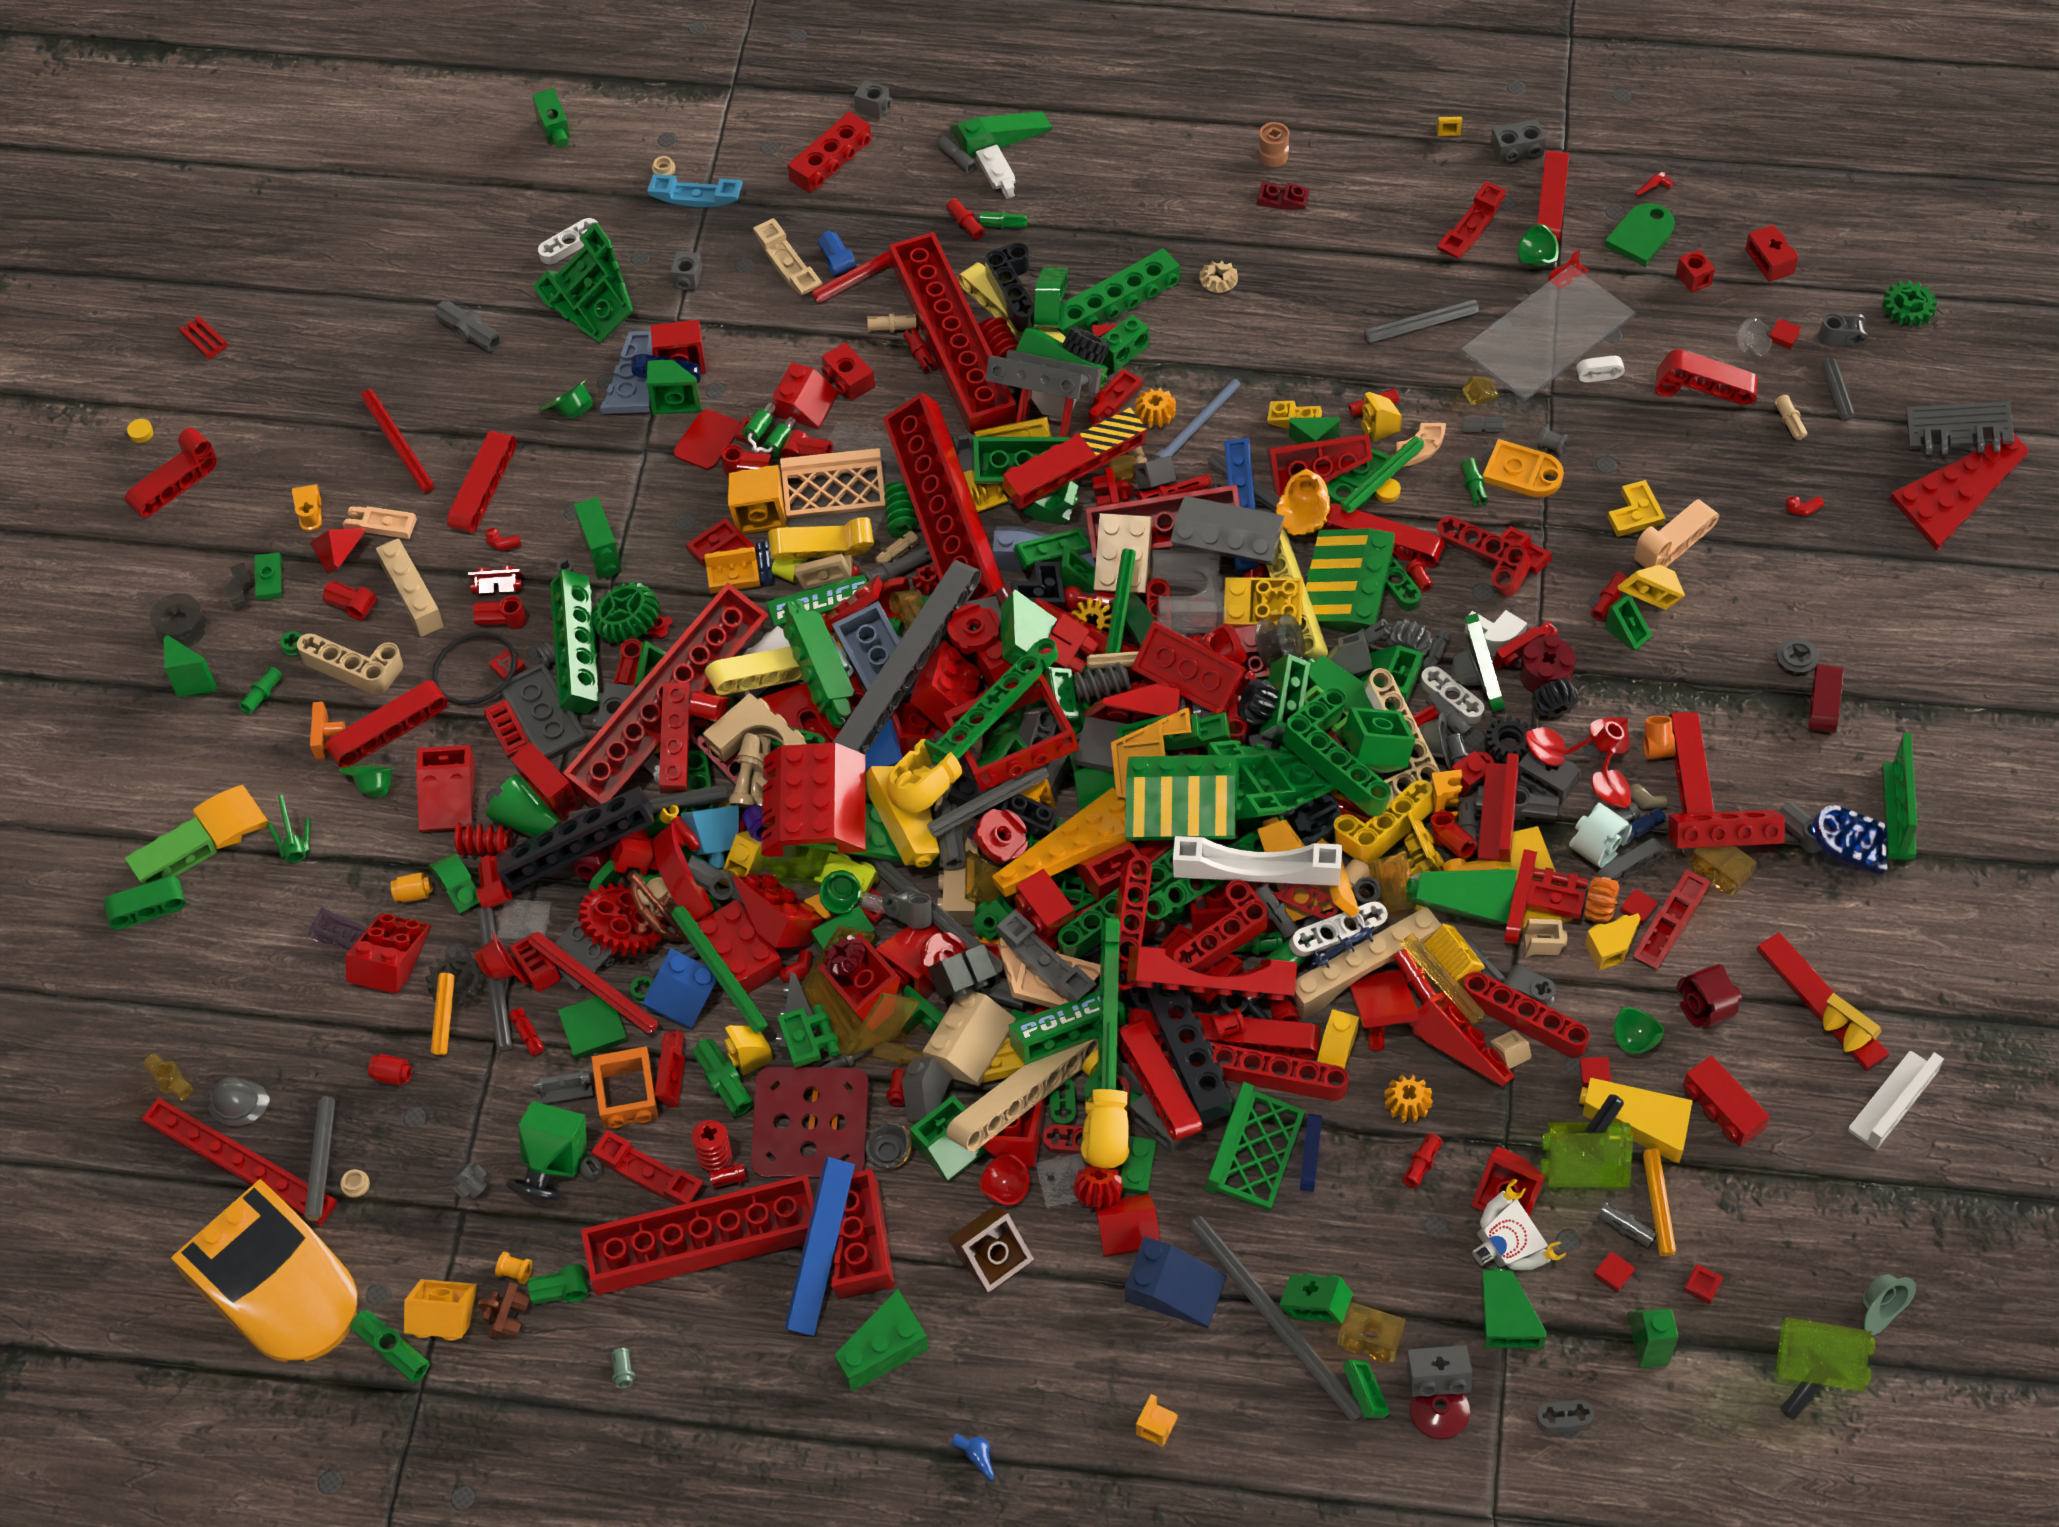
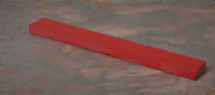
M159 1097L141 1118L143 1124L248 1185L252 1186L261 1179L293 1211L305 1217L308 1183ZM325 1193L322 1217L318 1221L312 1222L321 1226L338 1204L336 1199Z

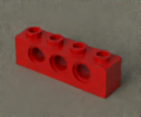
M850 111L847 112L787 165L789 181L809 194L812 193L832 174H835L842 165L851 160L859 150L869 144L871 141L870 123Z
M663 682L659 769L660 794L679 793L688 789L690 714H688V709L691 701L690 683Z
M1775 809L1669 814V841L1677 849L1784 843L1785 817Z

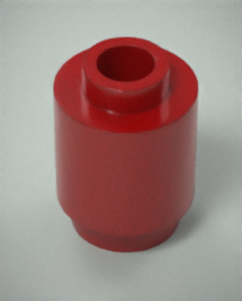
M386 1054L373 1055L368 1066L369 1077L374 1078L377 1082L396 1086H403L405 1082L410 1080L412 1074V1066L409 1065L408 1059Z

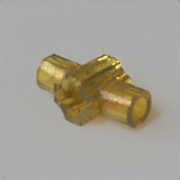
M156 1053L149 1055L144 1060V1068L152 1074L163 1093H172L180 1101L186 1100L192 1094L193 1087L183 1078L177 1065L172 1060L164 1061Z

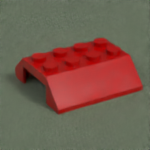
M837 743L783 745L763 757V778L768 780L762 788V825L768 828L763 831L761 838V854L763 856H784L783 845L836 843L838 853L866 852V756Z

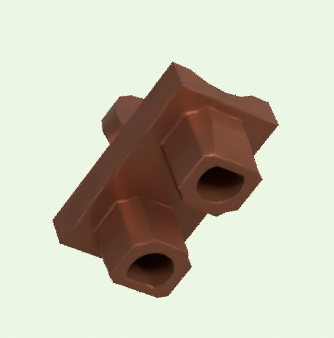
M509 1282L501 1303L497 1302L500 1296L497 1292H491L489 1299H480L478 1303V1308L484 1311L482 1317L484 1321L490 1322L492 1316L497 1315L489 1335L490 1339L497 1341L499 1336L515 1339L518 1334L521 1321L507 1317L509 1309L524 1314L530 1296L516 1290L518 1286L516 1283Z

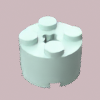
M1598 803L1589 817L1584 815L1577 822L1575 829L1578 832L1570 841L1569 848L1592 864L1603 868L1617 856L1618 853L1615 850L1620 844L1622 846L1625 845L1631 833L1632 825L1603 804Z

